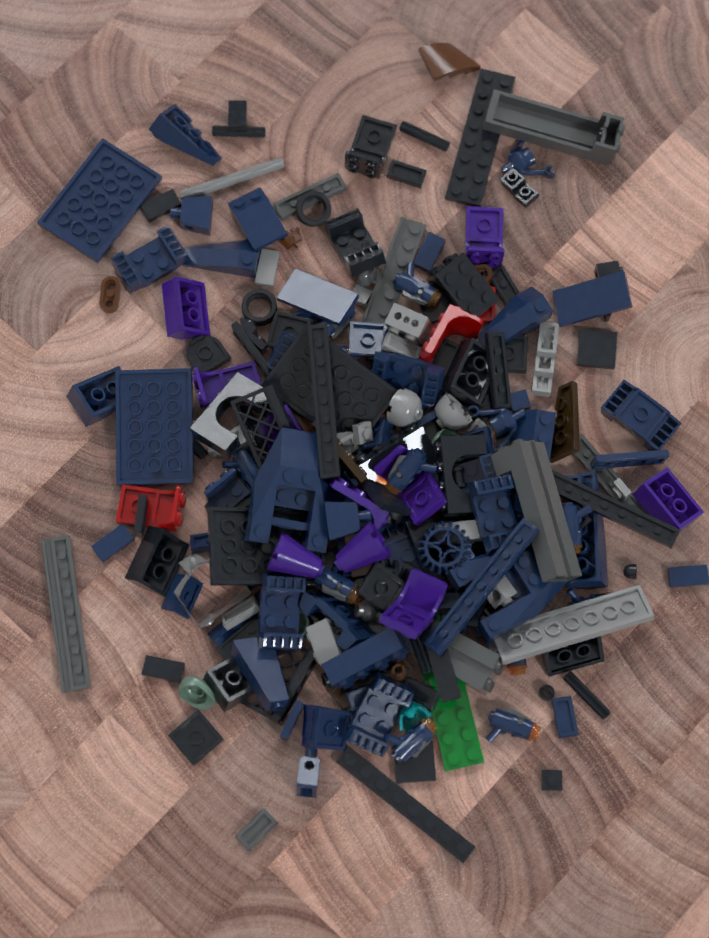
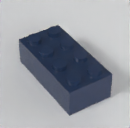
M386 629L322 663V666L331 685L345 690L354 686V682L358 679L365 680L371 677V673L375 670L382 671L388 668L390 662L394 660L399 662L407 657L406 654L410 650L401 632Z

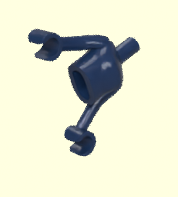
M521 140L509 152V163L500 167L503 173L514 168L521 175H545L548 179H552L556 171L553 173L548 172L552 169V165L546 166L545 170L527 169L536 164V160L528 147L520 150L525 141Z
M473 405L468 408V411L473 409L477 411L476 414L471 416L472 418H477L478 415H497L489 419L497 437L508 433L499 448L507 446L516 434V420L526 416L523 409L512 414L506 408L479 410L477 406Z

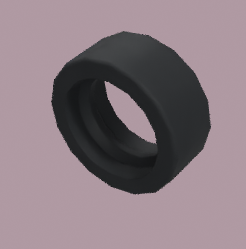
M320 191L306 192L296 203V216L306 226H320L331 214L330 200ZM317 198L322 202L324 213L319 219L312 220L304 215L302 208L307 199Z
M253 289L243 297L241 304L242 313L246 320H252L256 326H266L273 321L275 311H277V303L272 293L265 289ZM256 298L266 299L270 303V312L263 317H255L249 312V303Z

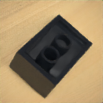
M233 656L210 668L204 675L203 680L214 693L215 700L223 712L237 706L254 694L253 689Z

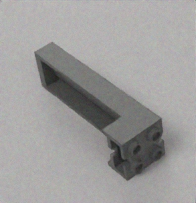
M494 89L482 129L608 165L611 159H615L616 153L620 150L622 142L619 140L623 136L626 126L623 125V117L606 112L602 113L600 119H595Z
M517 439L512 441L510 446L498 448V452L491 455L496 476L499 477L506 473L513 475L524 518L540 530L531 543L542 582H568L582 576L544 442Z
M375 619L368 622V626L376 635L388 629L382 623L378 625ZM401 633L410 650L409 653L415 656L410 639ZM421 633V634H420V637H421V640H422L424 649H425V651H426V654H427L429 663L431 664L430 658H429V654H428V651H427V647H426V645L424 644V642H425L424 636H423V633ZM459 633L448 646L456 678L466 686L486 696L487 692L491 693L495 686L493 680L496 675H501L505 665L502 664L499 654Z

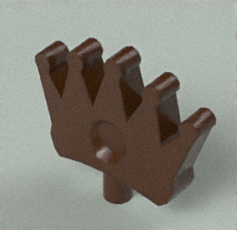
M291 228L292 234L286 230L288 236L283 238L284 241L280 239L278 242L285 246L286 249H290L293 245L298 248L299 245L297 243L302 241L299 228H296L297 233Z

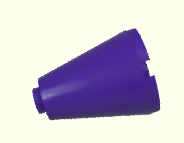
M369 522L336 555L337 560L334 562L340 571L349 572L392 556L389 546L384 547L385 539L374 524Z
M281 533L267 569L280 573L315 578L316 575H321L324 565L321 564L322 559L287 534Z

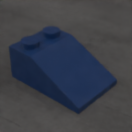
M261 187L228 203L233 220L255 252L288 236Z
M119 366L72 385L66 395L86 427L116 412L115 370H121Z

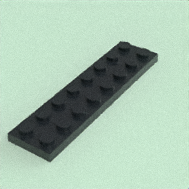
M480 69L445 200L472 207H481L500 134L482 129L493 90L511 94L515 76Z

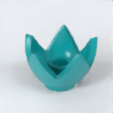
M411 701L409 707L403 706L399 713V729L402 731L404 728L408 732L407 730L419 721L431 727L430 716L432 714L423 705Z

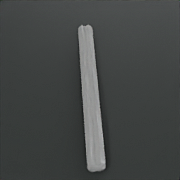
M277 158L179 192L181 200L183 198L199 197L284 168V162L282 158Z

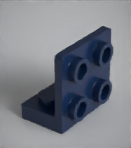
M234 468L225 470L220 475V479L215 483L211 482L205 488L206 491H204L206 501L211 507H236L251 494L238 479Z

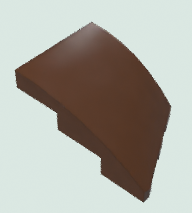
M434 43L419 48V53L433 81L446 76L451 78L463 72L466 75L481 69L477 62L450 43Z

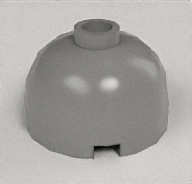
M403 388L404 390L399 389L393 395L389 406H392L391 412L387 411L388 422L399 427H407L414 424L423 415L421 399L416 393L406 388Z
M446 393L436 404L435 414L438 417L436 422L443 429L447 427L449 430L457 431L466 427L473 420L468 411L464 412L462 404L451 394Z

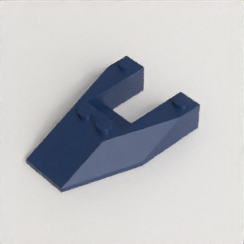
M283 427L280 429L253 482L244 541L261 544L269 543L274 506L307 511L305 523L309 524L308 530L304 531L302 546L310 552L326 553L329 533L324 502H330V493L327 479H320L316 433Z
M532 543L528 545L505 574L517 591V594L512 597L513 602L480 621L477 627L487 644L538 616L567 583L542 582ZM484 553L463 562L462 567L456 566L455 569L449 570V574L446 577L454 591L460 592L469 587L495 553L489 555Z

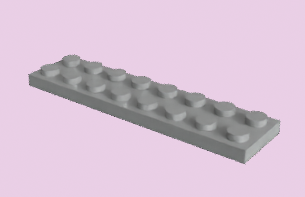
M637 585L540 614L495 639L493 642L498 654L501 656L502 664L505 665L654 620V613L641 586Z

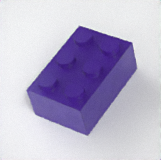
M668 467L645 481L632 494L650 516L680 529V532L694 523L704 513Z

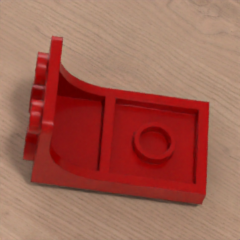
M450 304L445 313L441 312L437 320L438 323L436 327L432 328L429 339L425 341L418 359L431 362L442 340L450 335H462L468 339L474 338L476 340L483 325V320L458 306Z
M122 484L116 523L134 526L139 494H146L149 499L146 528L153 526L177 532L178 526H182L183 515H181V509L185 508L186 497L181 486H176V490L169 491Z

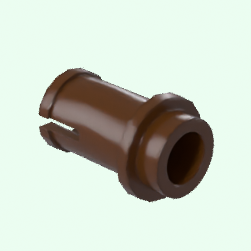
M395 664L390 671L391 678L396 681H401L405 678L406 671L404 666ZM400 670L402 673L396 675L395 671Z

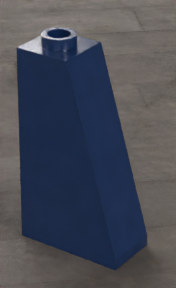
M259 637L233 640L229 649L230 653L265 711H280L285 708L289 697L276 651L259 649Z

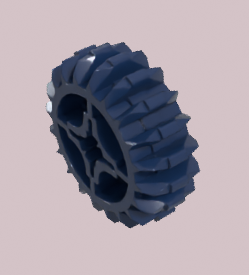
M441 521L440 528L434 523L435 530L432 531L430 527H427L426 529L430 534H421L426 540H419L418 543L424 547L418 548V552H425V554L420 556V559H428L424 565L427 567L432 564L430 571L433 572L437 567L438 574H441L442 569H445V574L448 575L449 568L455 569L456 565L462 567L460 562L468 560L464 555L471 556V552L466 549L471 548L472 545L465 543L470 540L469 536L462 537L466 533L465 529L458 532L460 525L457 524L453 529L452 522H449L448 527H445L444 521ZM445 533L441 541L431 542L436 535ZM451 534L460 540L461 548H457L450 543ZM447 540V545L451 549L443 555V551L439 547L446 543ZM429 548L439 552V562L431 558ZM450 554H459L454 561L445 563L447 556Z

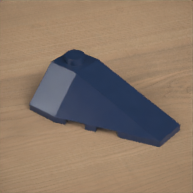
M176 104L159 114L148 129L155 138L212 166L222 159L210 142L202 139V132L199 129H194L190 124L192 121L190 117Z
M247 240L187 247L186 252L190 260L184 263L183 266L256 278L261 249L255 252Z
M531 286L515 295L477 336V339L485 346L484 334L504 332L506 343L550 319L553 309L544 295Z

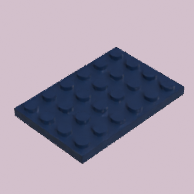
M102 138L37 223L40 227L91 260L99 263L139 211L141 205L145 203L163 179L162 175Z
M192 368L115 370L116 485L194 483L193 434L190 430L193 423Z

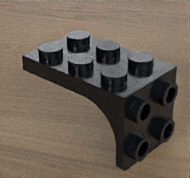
M362 115L351 149L345 152V169L351 173L364 174L368 178L380 179L397 130V125Z
M455 252L442 261L443 265L436 266L428 272L430 275L426 278L428 282H436L448 294L456 306L472 315L481 316L500 300L464 252L460 254Z

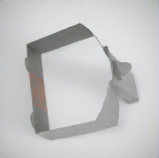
M191 554L179 562L180 567L187 574L181 580L174 593L194 625L202 628L203 626L211 625L216 617L235 604L238 605L245 601L251 592L247 586H243L245 589L243 592L196 622L179 597L185 583L191 576L190 574L203 564L209 563V559L205 560L198 554Z

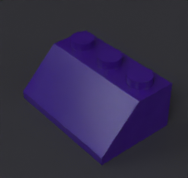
M174 277L162 283L167 337L190 339L200 335L210 336L205 284L181 277Z

